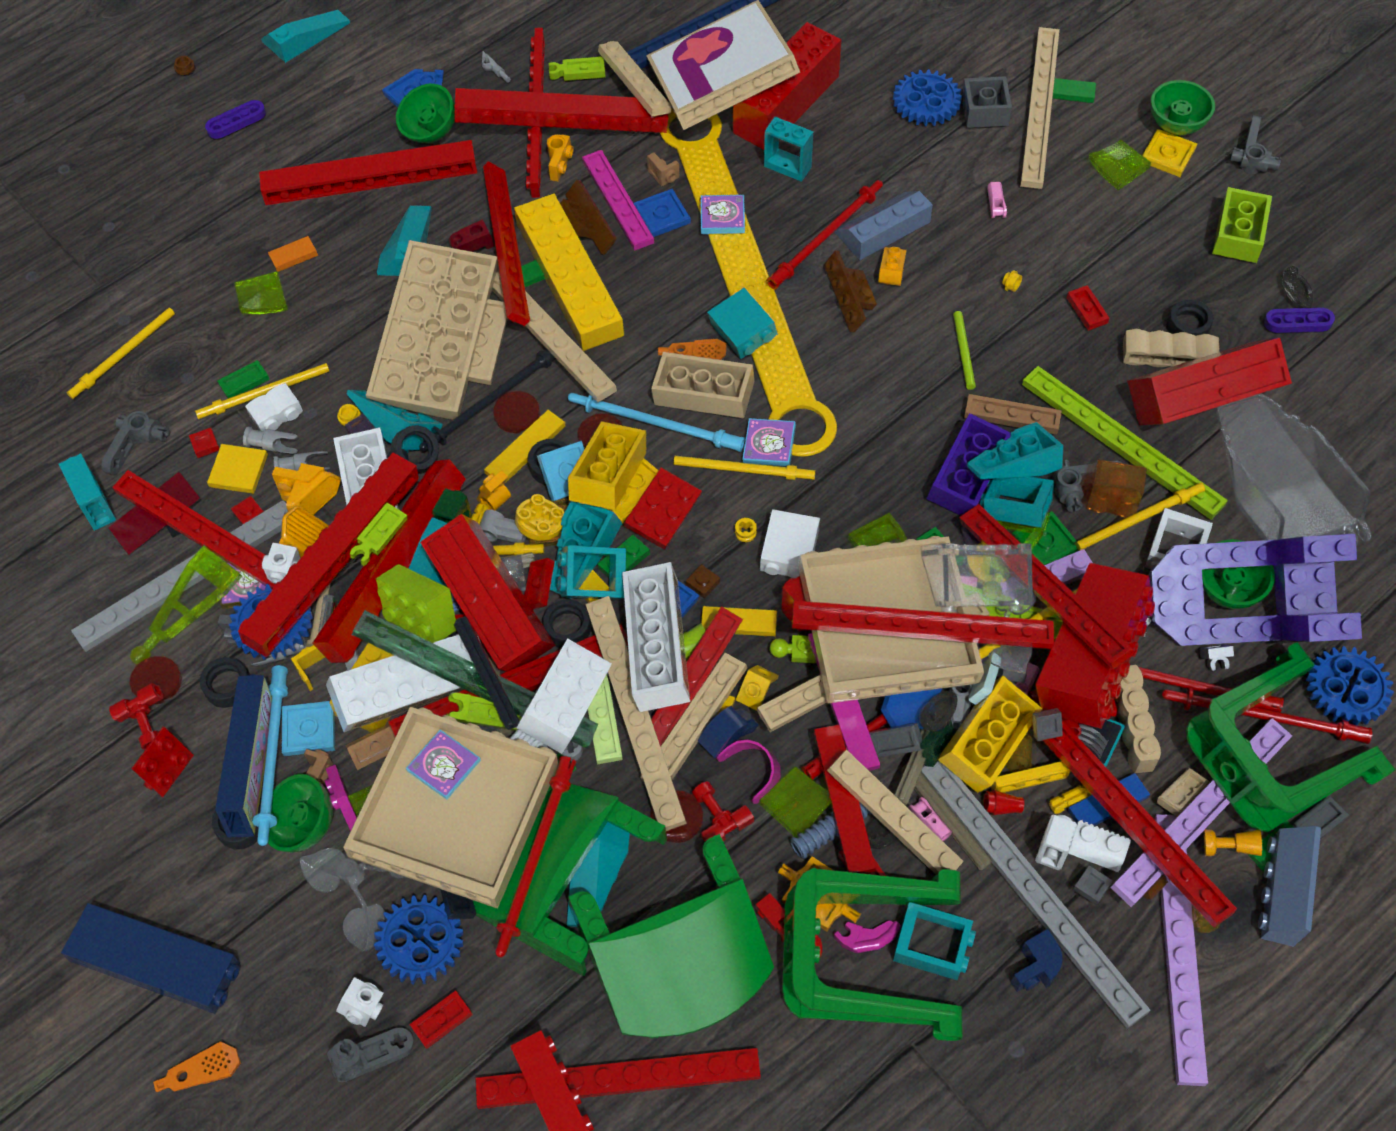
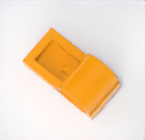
M552 135L547 140L550 159L548 166L550 180L559 182L561 175L566 172L568 158L571 159L574 147L571 146L570 136Z
M899 247L884 248L878 283L901 286L906 250Z
M502 470L496 475L491 473L478 489L480 494L477 500L481 504L487 505L489 510L496 511L511 497V493L504 485L508 476Z

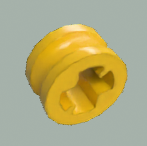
M741 518L736 522L735 536L739 541L750 542L754 540L757 533V526L754 520ZM742 528H744V529L750 528V532H748V531L742 532Z

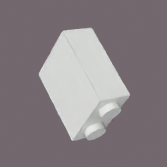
M772 509L761 555L760 571L770 575H786L791 578L800 576L798 568L800 555L815 551L820 518Z

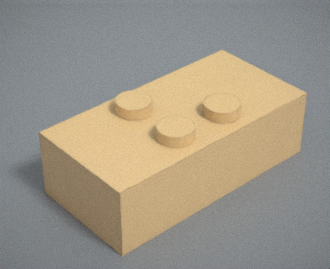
M663 352L651 388L654 404L744 418L755 382L753 365Z

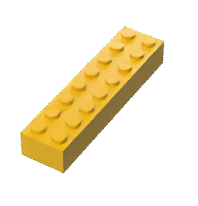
M555 193L514 207L516 224L534 259L537 260L544 273L545 280L581 349L585 351L623 337V319Z

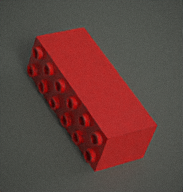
M806 22L786 43L795 57L800 73L733 105V134L764 150L765 130L774 117L794 124L839 77L842 39Z
M1280 338L1250 342L1127 380L1139 426L1165 424L1292 384Z
M460 514L420 542L500 670L508 672L532 662L556 646L478 522Z
M1089 563L1075 595L1133 648L1134 655L1131 657H1135L1138 651L1139 637L1145 635L1147 618L1153 615L1155 609V602L1152 601L1153 587L1150 586L1149 575ZM1063 622L1036 683L1042 711L1058 708L1063 719L1102 729L1105 720H1109L1111 717L1114 698L1118 699L1120 695L1122 678L1128 676L1131 657L1112 669Z

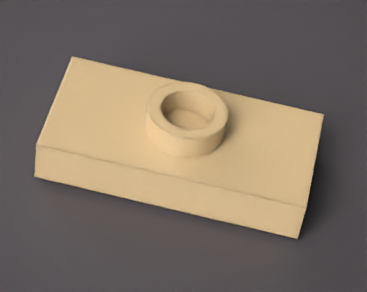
M1188 768L1158 797L1157 804L1178 817L1207 787L1210 781Z

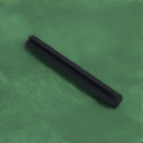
M464 616L456 619L454 625L505 728L508 730L516 728L520 720L468 617Z

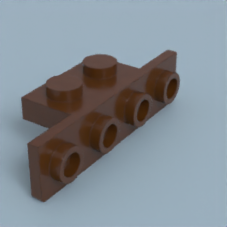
M576 180L565 194L568 200L563 199L560 205L577 236L593 239L601 254L605 255L617 238L580 180Z
M835 250L825 262L824 267L850 332H856L866 320L862 309L873 310L877 303L864 271L846 268L840 252Z

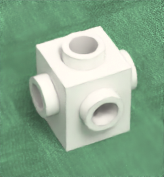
M272 543L269 555H265L262 562V569H264L267 579L276 584L287 575L289 568L301 559L297 548Z
M354 977L342 997L336 1012L344 1015L349 1022L366 1027L370 1018L376 1020L383 1007V1004L379 1002L384 993L379 991L374 984L364 983Z

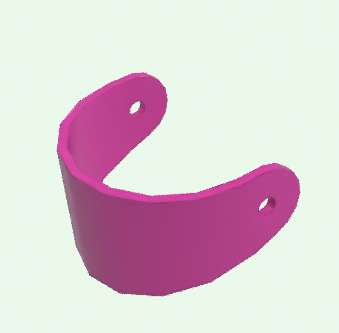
M751 740L736 741L727 746L718 755L717 760L719 762L746 749L765 751L770 759L772 769L770 779L764 788L752 799V802L757 804L776 789L781 778L780 764L776 757L760 743Z

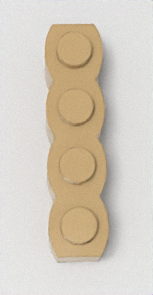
M1132 329L1125 332L1123 339V363L1129 365L1147 364L1153 367H1172L1219 352V338L1209 334L1195 336L1186 332L1171 334L1161 330L1147 332L1141 329Z
M1130 665L1128 676L1126 678L1123 677L1120 683V695L1118 699H1115L1118 703L1117 717L1120 723L1125 725L1122 738L1129 749L1128 763L1134 773L1152 772L1160 758L1161 749L1158 740L1153 735L1155 724L1148 712L1149 700L1147 694L1142 689V673L1137 665Z

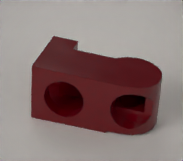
M483 219L460 229L449 237L451 248L473 252L484 246L486 249L495 246Z

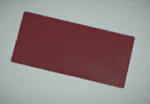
M180 472L176 473L158 488L187 507H190L200 499ZM135 506L113 523L109 530L127 554L130 555L167 524L140 507Z

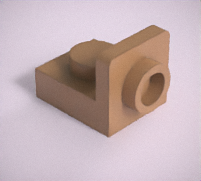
M655 152L647 156L648 172L661 186L674 182L679 178V163L677 161L667 165Z
M306 749L304 755L307 761L312 764L306 775L315 778L325 787L324 780L329 779L325 768L333 766V763L326 752L316 749L315 752Z

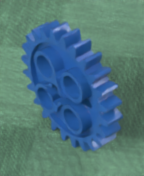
M930 69L926 73L919 70L917 75L911 72L910 77L904 75V80H899L898 85H895L893 95L894 107H897V113L902 112V118L909 117L908 122L916 120V125L924 122V125L927 126L928 122H931L933 126H936V121L944 124V118L950 121L951 115L956 116L957 110L960 109L961 89L957 88L958 83H952V77L946 79L945 73L941 76L938 75V71L931 74Z
M266 584L264 591L256 587V594L248 591L247 595L249 598L247 600L239 598L241 606H233L236 614L230 615L232 623L229 624V627L232 631L233 640H235L238 648L242 647L245 654L251 652L253 658L257 657L259 653L242 643L238 630L241 623L255 612L258 603L265 600L272 592L269 584ZM310 607L270 653L273 659H276L279 652L285 657L286 649L288 648L295 652V643L304 644L301 636L309 637L307 629L312 628L310 620L313 619Z
M1345 646L1339 652L1333 647L1329 653L1324 651L1320 657H1317L1314 661L1315 666L1308 671L1309 675L1306 681L1310 683L1306 689L1314 691L1309 697L1310 700L1318 699L1319 702L1315 707H1324V716L1332 713L1334 722L1340 717L1342 720H1352L1354 725H1358L1360 721L1367 725L1371 719L1376 721L1380 715H1383L1392 702L1390 698L1394 691L1390 687L1393 685V681L1386 680L1390 672L1381 671L1384 664L1376 665L1374 663L1375 656L1370 659L1366 658L1367 652L1365 650L1359 655L1357 654L1356 647H1353L1351 652H1348ZM1356 668L1358 669V674L1351 685V691L1347 695L1345 703H1342V696ZM1329 688H1333L1334 690H1336L1337 693L1331 691Z
M415 895L412 896L411 903L409 904L406 900L401 899L402 907L398 908L392 904L393 913H383L386 922L377 923L378 928L382 930L374 932L375 939L380 940L374 943L375 950L380 951L376 954L378 961L384 960L382 963L384 970L391 967V977L400 973L399 978L402 983L407 976L410 977L412 985L420 977L423 984H426L427 976H431L434 981H437L436 973L440 971L446 975L445 966H455L452 957L461 956L460 951L457 949L464 945L463 940L459 939V937L463 936V929L458 928L461 925L460 919L448 920L444 903L438 907L436 897L431 903H428L426 895L423 896L421 902H417ZM415 917L424 919L420 925L410 924V921ZM403 925L408 929L409 932L400 929L399 927ZM436 932L445 934V937L439 941L431 938ZM413 936H415L417 939H420L423 936L425 943H423L421 940H418L415 943ZM403 938L406 940L405 945L401 947L393 946V942L396 939ZM429 947L438 950L439 952L435 954L430 950ZM418 954L428 955L425 962L418 963L414 960Z

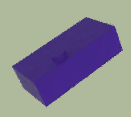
M969 413L932 485L927 500L961 516L978 505L990 479H980L967 467V463L985 450H992L997 447V442L1001 439L1007 440L1010 438L1011 432Z

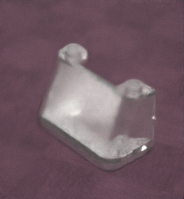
M941 543L921 546V558L935 606L941 607V612H957V607L1007 606V611H1023V606L1033 605L1031 544L958 545L954 543Z

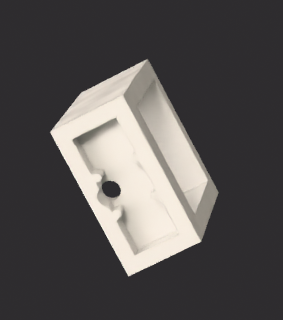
M1165 508L1145 567L1152 569L1165 556V554L1157 552L1164 531L1198 541L1199 544H1207L1213 523Z

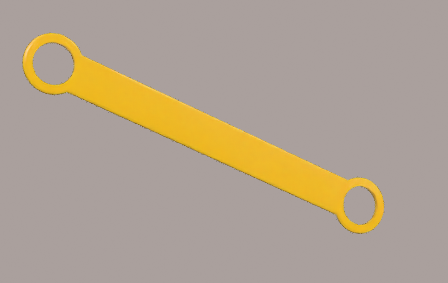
M671 108V113H668L667 133H660V135L668 145L677 149L701 214V195H738L717 140L722 131L721 119L718 114L707 118L711 122L712 129L706 137L697 141H683L673 136L669 130L670 123L677 117L673 108ZM744 212L745 233L708 234L730 296L745 288L770 316L776 326L778 335L751 354L772 410L768 420H780L787 412L795 409H808L819 414L825 422V433L817 442L809 445L793 444V456H812L824 451L833 442L837 432L836 419L826 405L816 401L775 290L767 284L768 281L766 279L769 275Z

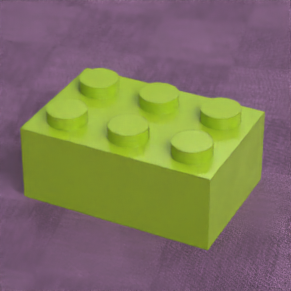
M1228 187L1221 206L1212 254L1257 263L1264 246L1272 196Z
M400 564L376 578L378 595L383 608L382 614L388 622H392L431 643L443 640L457 630L454 625L456 618L450 588Z

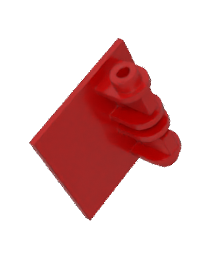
M163 726L131 769L145 781L143 785L149 790L154 789L161 797H164L194 755Z

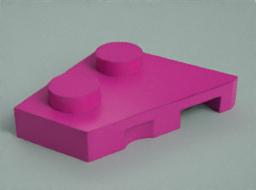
M336 765L325 768L329 779L324 781L335 810L341 809L351 831L357 817Z

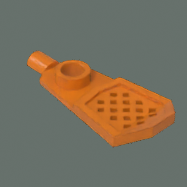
M719 339L672 343L669 347H658V355L668 352L722 360L726 356V343Z
M220 1041L169 1069L166 1077L153 1082L155 1091L157 1093L170 1088L175 1092L232 1077L241 1064L238 1051ZM186 1072L187 1079L179 1082V1076Z

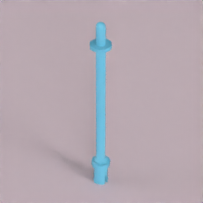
M575 393L568 395L570 402L584 405L588 413L593 408L710 440L717 448L726 447L741 452L744 446V437L727 434L722 429L712 432L604 401L597 402L590 394L588 397Z
M280 665L272 668L271 684L268 686L272 701L260 814L255 815L252 820L253 825L259 827L257 842L261 846H265L268 843L269 829L277 824V818L271 815L282 698L288 694V687L286 686L288 669Z

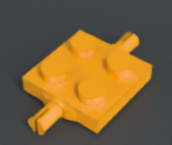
M811 857L805 867L798 870V872L783 864L778 874L790 880L791 883L790 888L782 898V903L785 904L788 893L796 885L803 873L812 868L832 869L814 857ZM819 904L816 907V918H820V928L826 932L841 915H844L854 923L861 916V913L848 906V904Z

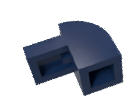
M729 706L712 719L699 737L698 742L714 758H717L727 746L736 742L740 737L753 733L758 724L747 711L742 708L735 710L732 706Z
M1047 929L1029 939L1023 945L1021 951L1030 963V966L1014 974L1011 984L1016 992L1023 988L1028 991L1037 986L1040 980L1047 988L1053 983L1060 971L1062 952L1058 943Z

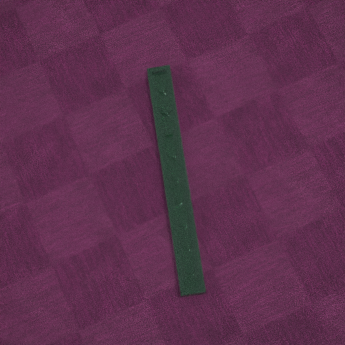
M364 610L352 635L493 703L474 663ZM497 675L516 714L523 717L536 693ZM583 717L570 741L587 749L595 734L598 723Z

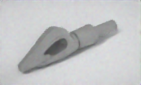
M482 51L483 69L485 71H493L507 83L510 82L511 79L505 74V70L488 54Z

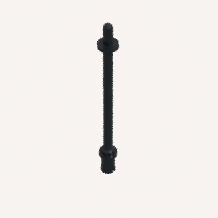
M548 349L539 351L536 354L535 361L441 429L436 426L432 427V433L439 443L445 445L447 443V435L539 368L550 367L552 365L551 362L556 360V358ZM426 442L420 443V450L427 451Z

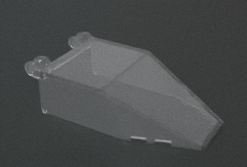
M1262 393L1216 407L1236 504L1263 540L1336 535L1339 533L1356 534L1353 530L1355 528L1358 536L1363 541L1371 540V530L1364 520L1370 499V490L1317 428L1312 425L1307 427L1299 421L1300 417L1295 414L1290 416L1282 410L1281 405Z

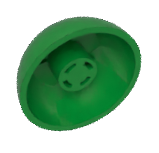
M1174 80L1163 83L1155 89L1151 97V112L1155 122L1164 131L1173 135H1189L1199 131L1210 121L1215 111V101L1210 92L1190 81Z
M430 83L414 88L402 99L396 112V124L399 131L405 137L417 143L427 144L441 140L450 132L455 122L454 100L449 91L438 84Z
M1231 539V540L1219 541V542H1217V543L1245 542V541ZM1273 565L1202 569L1203 590L1218 605L1230 609L1248 608L1261 602L1271 591L1275 581Z
M297 774L286 778L273 790L271 815L277 818V824L269 829L268 844L278 851L294 853L307 850L323 839L332 823L333 804L328 791L318 780L309 775Z

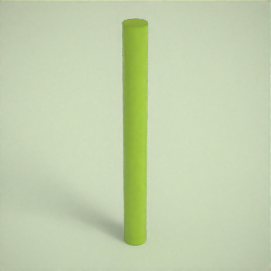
M956 311L953 313L966 388L972 390L976 385L963 315L961 311Z

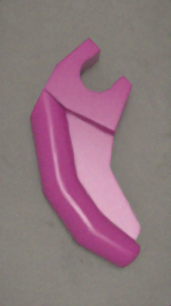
M887 921L874 929H867L848 922L845 924V929L849 931L850 935L843 937L837 931L834 934V939L843 948L854 953L878 950L896 938L901 925L897 921Z

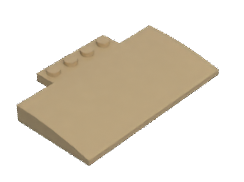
M409 240L366 398L395 407L453 420L461 413L468 381L491 385L508 319L505 303L490 300L498 268L497 256Z

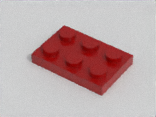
M661 467L625 520L624 526L665 550L699 499L702 491Z

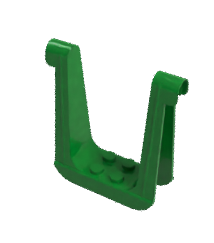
M1298 642L1290 645L1287 652L1276 658L1277 667L1212 699L1208 710L1191 719L1186 728L1187 741L1192 751L1240 817L1249 826L1266 832L1271 831L1361 776L1368 784L1373 785L1396 770L1380 748L1376 746L1295 786H1284L1273 778L1268 771L1266 763L1259 759L1253 751L1251 743L1237 729L1234 719L1304 675L1315 666Z
M816 868L803 873L796 885L788 893L784 907L782 991L784 1002L790 1012L799 1019L932 1026L933 1036L937 1040H962L961 1006L832 988L823 984L815 971V963H819L820 947L815 946V935H819L821 926L820 918H816L817 905H908L909 902L918 905H957L961 903L960 872L942 869L938 875L932 878V881Z

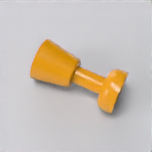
M1205 829V856H1214L1217 848H1235L1236 852L1262 856L1261 830L1236 833L1235 837H1216L1213 830Z

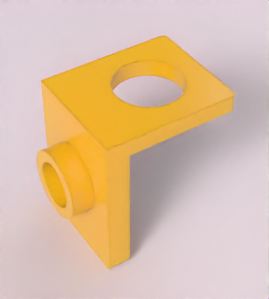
M314 645L302 649L299 654L291 658L296 671L309 691H312L313 687L303 670L325 658Z
M758 665L752 667L745 676L736 701L757 711V708L764 701L770 684L776 681L779 675Z

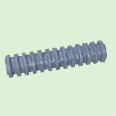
M859 802L863 819H865L867 814L872 813ZM833 811L831 816L826 815L824 817L825 820L820 819L817 825L813 824L811 829H805L804 834L799 833L798 838H791L792 848L800 858H807V854H813L814 849L819 850L821 844L826 845L827 840L832 841L834 836H839Z

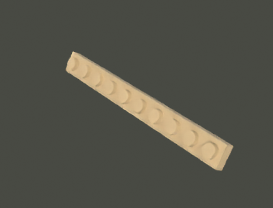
M1039 27L1021 187L1038 189L1043 187L1060 29Z
M498 265L492 291L504 302ZM526 292L530 322L526 327L597 402L617 391L616 385Z
M977 594L965 599L969 614L990 615ZM822 675L757 708V712L769 732L827 703Z
M607 596L586 604L603 659L612 663L608 674L657 821L665 825L666 831L687 824L649 711L640 712L632 696L629 652L611 599Z

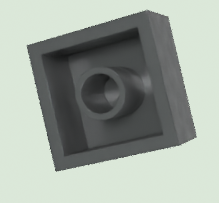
M1006 76L964 78L962 103L967 128L1009 126L1012 105Z

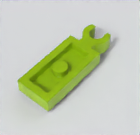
M604 58L565 59L563 64L551 62L549 63L550 79L555 80L561 76H564V81L604 78Z
M386 503L359 535L357 542L360 545L352 548L350 557L354 559L356 555L363 554L364 557L361 559V565L365 566L368 564L371 552L379 555L406 522L407 515Z

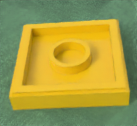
M1157 129L1140 162L1181 177L1196 150L1197 143Z
M221 444L207 481L208 486L254 494L268 456L267 451Z

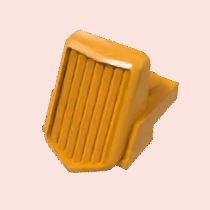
M304 463L300 464L298 471L275 467L272 473L282 500L287 502L286 508L288 511L296 506V503H299L315 514L337 494L341 481L339 476L325 471L324 467Z
M296 503V506L284 514L282 518L279 544L296 547L301 558L306 548L313 545L319 538L321 531L326 527L328 528L329 525L314 516V513Z

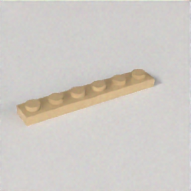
M610 41L599 45L598 52L651 116L671 113L672 105L618 42Z
M724 653L661 746L672 780L697 744L704 729L716 716L747 669L745 663L727 653Z
M847 749L828 768L827 771L936 875L942 869L957 870L963 863V860Z

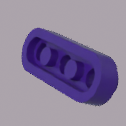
M251 100L211 118L206 122L205 128L209 137L219 139L263 119L266 111L261 101Z
M1326 308L1273 309L1267 313L1264 325L1269 331L1274 333L1327 331L1332 327L1335 316L1332 311Z

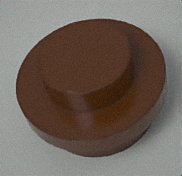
M179 56L175 59L174 69L176 73L188 75L195 69L193 60L188 56Z

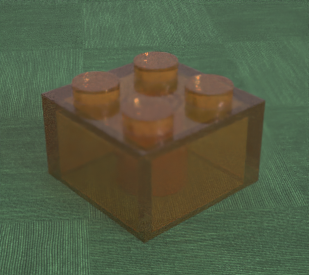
M1098 459L1089 486L1086 509L1094 510L1098 513L1117 514L1121 517H1129L1135 514L1144 493L1147 468Z

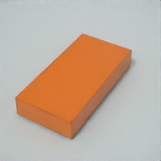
M309 236L268 252L269 258L277 272L318 256Z

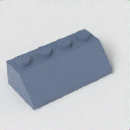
M920 191L903 192L840 226L834 232L859 260H862L930 223L933 205Z
M1321 827L1279 829L1273 837L1270 836L1267 843V852L1272 853L1271 862L1268 861L1265 865L1264 877L1267 878V887L1263 888L1261 902L1265 903L1264 913L1260 914L1258 928L1262 929L1261 939L1294 947L1311 932Z

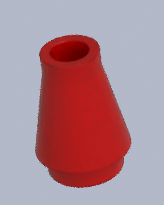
M993 789L991 792H985L983 807L991 816L1022 813L1024 810V798Z

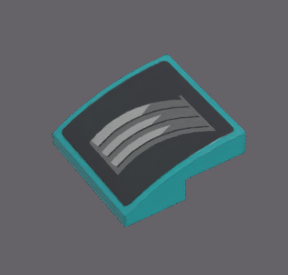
M1111 719L1105 720L1102 729L1079 723L1082 732L1078 738L1107 767L1125 725Z

